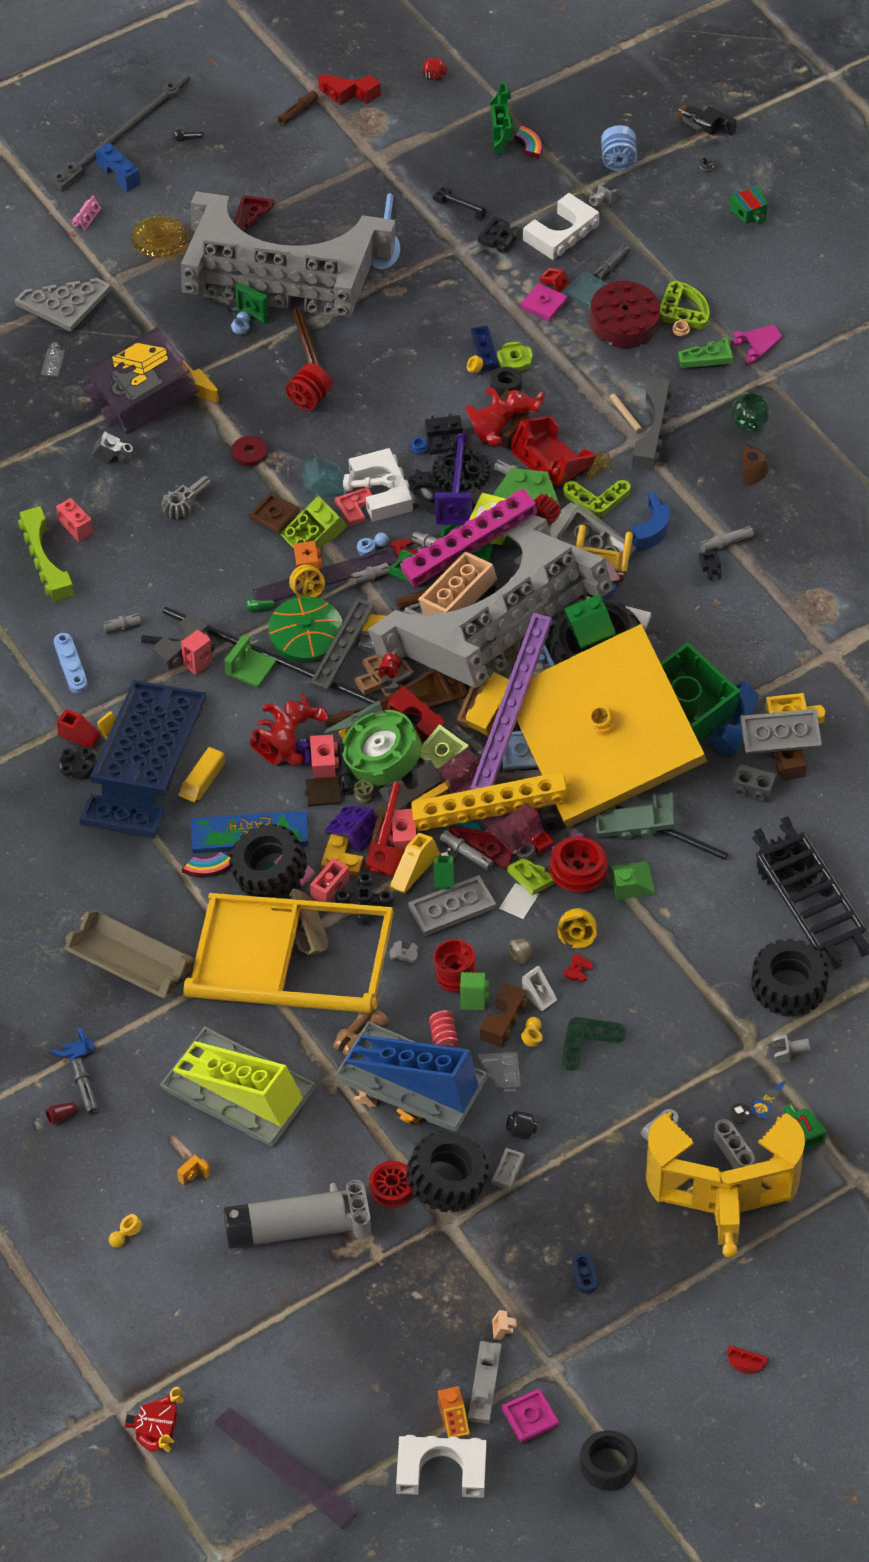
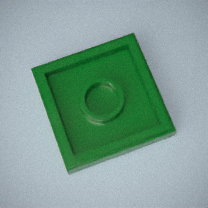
M238 283L235 286L237 311H246L251 318L266 324L269 321L267 295Z

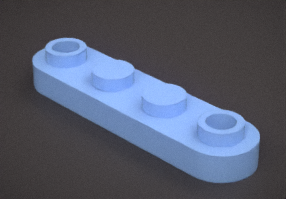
M60 633L54 638V646L68 687L73 693H82L87 689L88 684L73 639L67 633Z

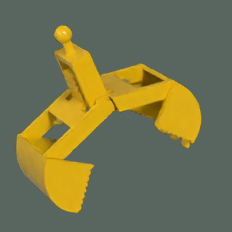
M664 1113L652 1124L648 1135L646 1165L648 1188L658 1203L665 1202L714 1213L716 1225L718 1226L719 1245H724L723 1255L727 1258H733L738 1253L736 1245H738L740 1212L785 1201L791 1202L800 1183L805 1145L803 1129L787 1113L782 1115V1118L778 1117L775 1125H772V1129H769V1132H766V1135L758 1141L760 1145L775 1154L773 1158H770V1161L719 1172L718 1168L675 1159L690 1148L693 1142L692 1138H688V1135L685 1134V1131H681V1128L674 1124V1121H671L672 1113ZM691 1178L694 1179L693 1186L687 1192L677 1190ZM762 1183L770 1189L766 1190L765 1188H763Z

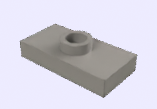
M505 1148L492 1178L491 1185L511 1191L524 1162L525 1154Z

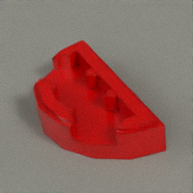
M728 1345L727 1357L729 1363L741 1373H758L769 1362L768 1357Z

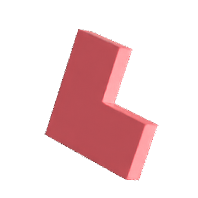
M363 488L335 498V503L349 527L366 521L361 508L366 507V497L372 496L369 488Z

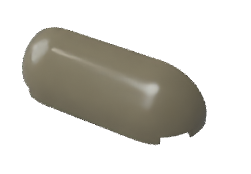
M293 888L289 894L293 900L313 901L307 894ZM301 910L295 934L299 950L308 955L320 954L329 945L322 921L316 910Z

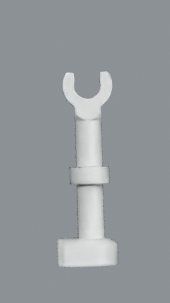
M389 473L382 478L371 479V477H366L364 480H355L351 474H345L343 488L345 492H352L356 487L371 488L377 485L393 488L395 487L393 480H396V476L394 473Z

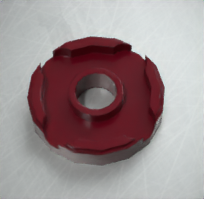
M248 435L241 437L232 445L233 459L240 462L243 466L258 465L261 463V460L267 457V445L257 436Z

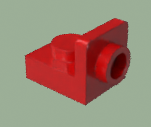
M549 268L539 277L541 284L554 285L555 290L559 293L570 284L565 271L562 269Z

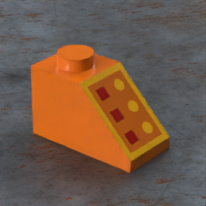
M459 1386L439 1390L438 1405L447 1437L462 1438L470 1436Z

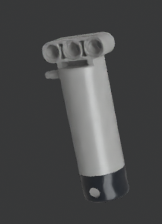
M360 1180L349 1181L346 1185V1191H338L336 1183H331L330 1192L229 1206L223 1209L227 1242L230 1249L344 1233L346 1231H352L353 1235L359 1239L367 1238L371 1234V1220L365 1186Z

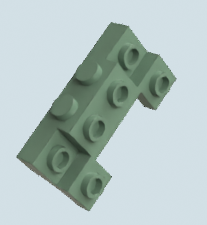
M670 792L667 795L660 796L654 794V807L653 805L616 809L615 805L596 814L598 838L617 835L622 839H631L633 836L639 835L649 837L657 833V830L675 828L673 793Z

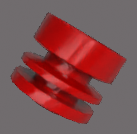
M313 363L304 364L285 386L287 396L292 403L307 411L313 410L333 388L332 380L327 372Z
M451 939L441 943L434 951L433 960L438 985L448 992L460 993L461 973H478L473 947L466 941Z

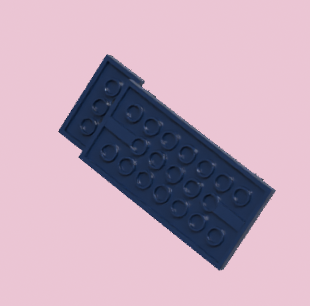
M133 680L90 776L91 783L101 784L102 796L90 794L80 817V825L155 838L165 814V807L155 806V794L165 796L167 790H169L175 770L198 716L200 717L202 707L206 700V692Z

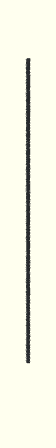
M168 607L163 609V614L179 621L187 617ZM208 625L209 634L234 645L239 641V638ZM250 644L252 650L275 659L279 665L311 679L316 673ZM335 680L331 685L332 688L370 705L379 701ZM407 715L411 723L417 724L420 721L417 716ZM528 768V769H520V770H521V771H524V770H536V769H535V768ZM616 805V809H624V807ZM674 829L657 830L723 860H726L728 853Z

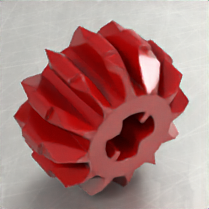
M540 494L533 500L536 503L538 512L535 515L546 519L547 524L551 525L559 518L561 507L557 504L558 501L553 500V497H549L547 494Z

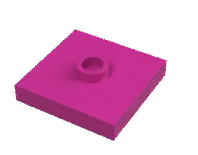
M538 283L520 303V308L550 321L568 301V296Z
M540 1388L501 1406V1410L521 1444L560 1426V1422Z

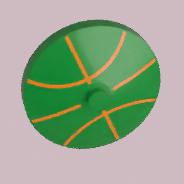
M297 597L282 603L273 612L269 621V638L273 647L288 659L299 662L317 661L324 658L343 622L339 612L330 603L315 597Z

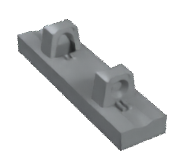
M480 1341L468 1421L490 1424L502 1344Z

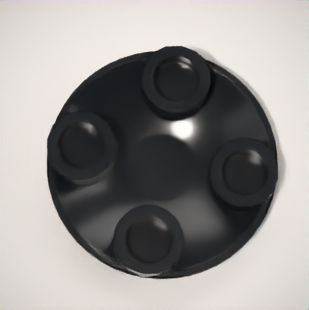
M89 747L67 748L62 752L59 760V769L68 778H84L92 773L97 762L96 756Z

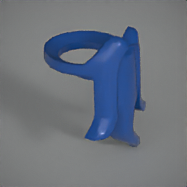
M79 1027L77 1029L78 1041L71 1044L62 1043L65 1051L52 1049L50 1052L60 1058H70V1062H72L76 1058L92 1053L96 1046L94 1041L87 1038L83 1029Z

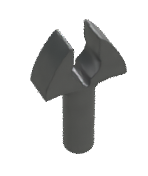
M408 670L395 678H390L386 674L381 680L380 689L385 687V693L395 692L399 689V683L412 677V672Z

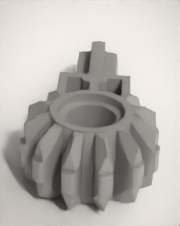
M204 476L189 488L182 485L175 492L169 491L168 495H164L161 505L165 515H169L170 519L176 517L178 520L179 517L185 518L186 514H190L192 507L196 504L195 496L210 485L211 481L209 478Z

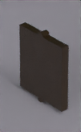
M338 777L305 779V795L307 796L308 807L341 804V787Z

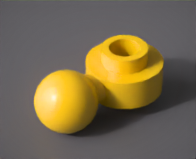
M537 1017L527 1019L526 1028L521 1034L524 1044L529 1047H537L543 1039L539 1031L542 1023Z
M135 1214L126 1216L120 1224V1231L110 1234L109 1244L114 1248L122 1247L126 1236H133L140 1231L142 1221Z

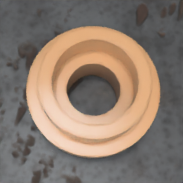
M679 320L673 325L672 331L677 336H686L690 332V327L686 321Z

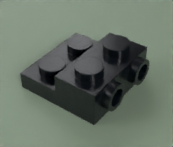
M451 413L446 415V417L430 416L428 419H425V432L430 455L443 454V452L449 453V450L456 452L458 445L456 441L457 435L463 433L460 415Z

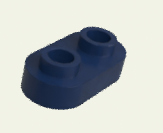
M586 1253L575 1255L572 1260V1269L576 1286L580 1292L590 1294L597 1289L598 1285L593 1259Z

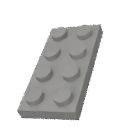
M817 709L740 717L745 754L821 748L822 746Z
M480 875L450 886V889L439 890L408 902V907L424 936L496 909V903Z

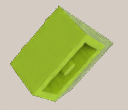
M317 496L280 535L293 548V544L315 541L316 548L334 540L348 525L320 496Z

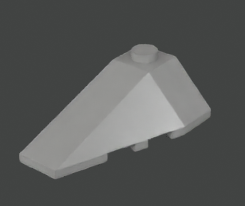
M582 505L574 509L557 535V538L576 547L579 526L585 525L586 531L583 547L623 553L625 539ZM632 544L629 558L636 549Z

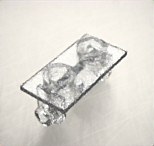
M57 342L50 344L49 349H47L41 375L59 376L65 350H60Z

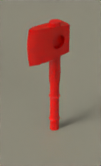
M397 782L393 783L392 790L390 791L391 794L377 844L372 843L370 845L365 868L370 869L371 873L382 874L391 878L394 877L404 854L402 849L387 846L401 786Z

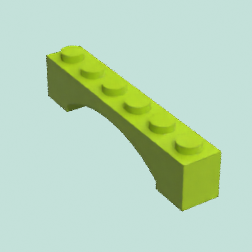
M41 507L20 512L19 528L25 532L23 536L26 544H30L28 546L31 557H35L34 564L36 569L41 571L39 576L41 582L46 584L44 588L47 596L50 595L53 602L74 596L73 584L68 572H63L55 567L46 557L41 547L43 533L47 531L46 519Z

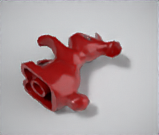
M487 388L486 394L492 396V405L477 411L472 405L465 406L482 445L488 444L497 448L502 444V438L499 435L505 425L515 414H524L530 410L537 414L543 405L545 392L542 391L536 397L531 398L520 391L513 390L509 392L506 401H502L494 388Z
M303 693L301 694V702L288 701L284 706V712L274 704H266L262 708L263 712L272 713L276 722L269 719L258 721V726H268L271 730L266 731L263 727L254 730L252 733L254 738L250 739L249 745L267 762L273 765L288 762L291 766H300L304 758L302 754L295 752L296 727L301 723H305L310 718L318 722L326 721L328 718L324 708L309 706L308 699Z

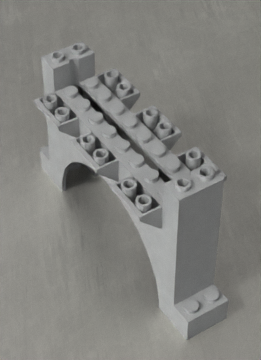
M196 191L191 201V231L195 233L181 262V289L183 293L199 295L204 283V297L236 302L235 286L241 283L267 295L269 307L288 309L290 296L305 298V312L336 317H351L373 259L391 260L395 249L396 220L362 215L359 222L350 231L333 240L302 246L279 245L256 239L240 230L232 222L227 211L229 196Z
M533 515L506 532V536L516 541L522 549V554L514 559V562L520 565V567L506 585L482 601L451 612L415 615L397 610L393 611L368 629L375 652L380 654L382 658L387 653H395L401 659L407 656L473 688L481 687L494 672L499 674L508 667L503 651L512 646L519 654L533 613L548 617L553 616L557 621L562 618L565 611L564 608L587 599L586 593L593 596L599 594L600 597H603L613 590L605 559L551 537L546 519Z

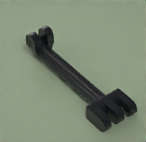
M442 186L432 196L434 201L441 204L448 200L476 211L475 216L479 221L487 214L485 207L452 195L451 189Z

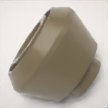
M525 939L511 940L508 945L512 958L517 964L524 965L530 959L532 951H534L531 942Z

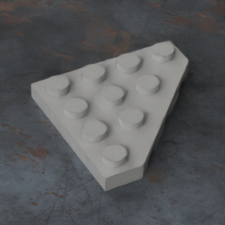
M94 278L90 279V282L85 283L76 281L66 283V286L60 287L51 285L44 286L41 290L35 291L26 289L14 301L16 306L71 332L112 289L111 284Z

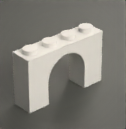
M570 193L557 202V214L573 224L572 227L556 231L547 228L534 219L523 228V241L552 260L561 256L568 248L574 246L577 241L584 238L587 233L599 225V212Z
M390 448L349 459V472L355 480H364L366 477H371V479L382 478L389 473H394L396 476V480H393L395 487L386 492L366 497V510L372 522L413 511V503H415L409 494L408 481L404 480L402 468L398 467L397 457L395 454L392 455Z
M399 1436L396 1479L397 1494L418 1495L422 1466L431 1458L446 1456L454 1459L462 1468V1497L484 1498L486 1440H481L480 1438Z

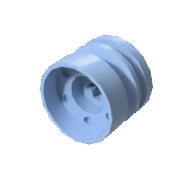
M619 125L610 127L603 132L601 147L604 165L614 171H624L634 166L637 162L636 135L634 131L629 127Z

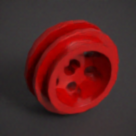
M576 836L566 838L557 843L551 851L549 864L551 878L558 886L570 892L582 893L591 891L599 887L605 880L608 857L600 844L587 837Z

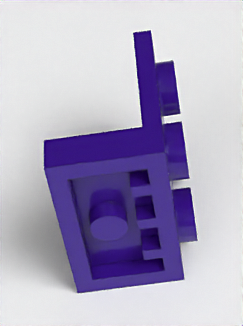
M347 805L329 823L325 832L326 834L347 836L354 849L361 851L372 838L371 832L374 831L378 816L373 808Z

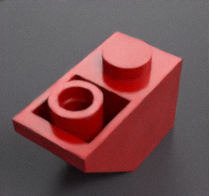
M65 709L56 722L58 736L92 749L101 736L83 715Z

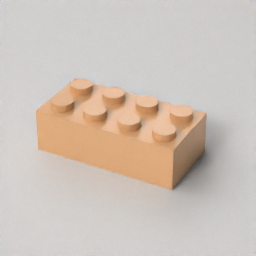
M465 551L418 599L423 614L446 613L473 605L497 580L493 564Z

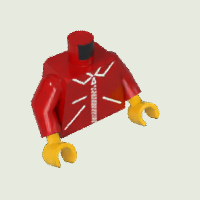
M174 1387L169 1395L161 1399L143 1404L139 1416L129 1414L126 1416L125 1427L136 1429V1440L149 1452L162 1450L170 1452L171 1443H174L172 1438L178 1417L177 1404L175 1403L181 1404L184 1402V1398L180 1396L184 1394V1391L179 1387Z

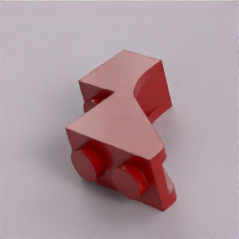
M326 74L318 76L319 90L339 105L355 96L358 100L368 104L381 95L380 82L371 75L358 80H349Z

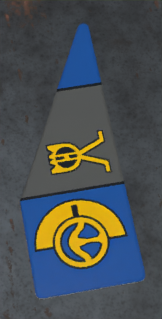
M785 1081L758 1097L749 1113L766 1119Z

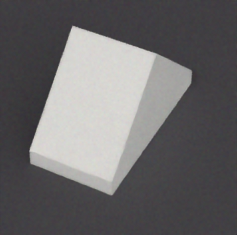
M537 966L522 977V989L526 990V997L538 1009L543 1011L557 1001L540 966Z

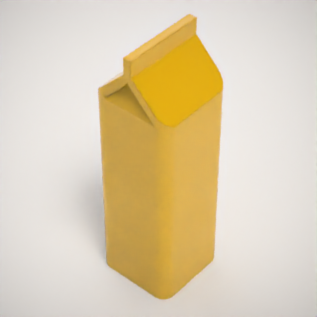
M208 747L182 783L178 796L193 803L196 800H200L226 764L225 754Z

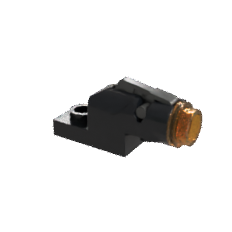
M683 104L678 110V117L697 131L702 130L712 135L720 129L731 136L736 132L737 120L711 106L702 111L694 106Z

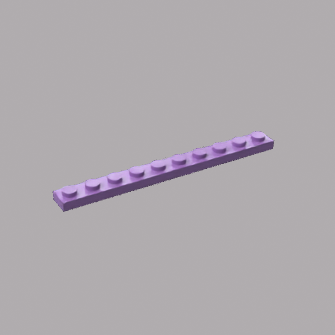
M537 613L532 615L473 779L471 790L494 785L550 629L551 617Z

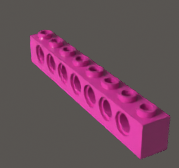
M524 488L514 492L504 501H499L494 507L483 511L476 518L468 520L463 526L452 530L445 537L437 539L427 548H422L414 556L406 558L400 564L402 573L413 588H416L450 567L465 551L470 554L538 513L536 503Z

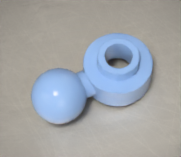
M239 312L237 318L233 320L231 327L234 333L238 335L247 333L250 327L248 323L251 319L248 312Z
M381 532L375 536L374 540L370 538L361 539L357 543L359 555L363 557L373 555L376 551V546H386L389 538L387 534Z

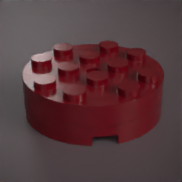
M629 280L607 283L593 295L589 324L593 333L601 341L605 339L612 342V346L618 348L638 347L651 340V336L657 331L660 304L656 295L639 283Z

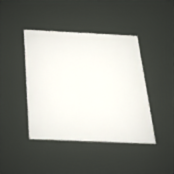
M515 883L499 909L524 919L540 893L532 896L523 886Z

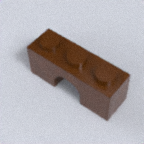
M507 983L502 985L496 997V1009L505 1012V1014L500 1016L487 1014L480 1028V1040L501 1048L505 1041L510 1040L512 1028L517 1026L520 1020L519 1014L521 1010L524 1011L528 1004L526 990Z

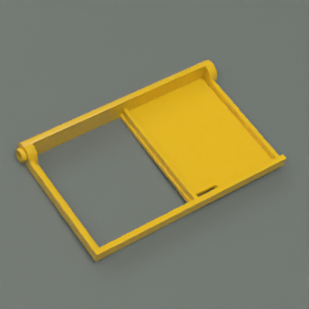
M209 893L208 908L191 978H186L184 983V996L186 998L372 1013L373 1010L377 1009L378 999L376 996L394 914L392 907ZM301 910L384 916L369 991L364 993L363 998L283 991Z

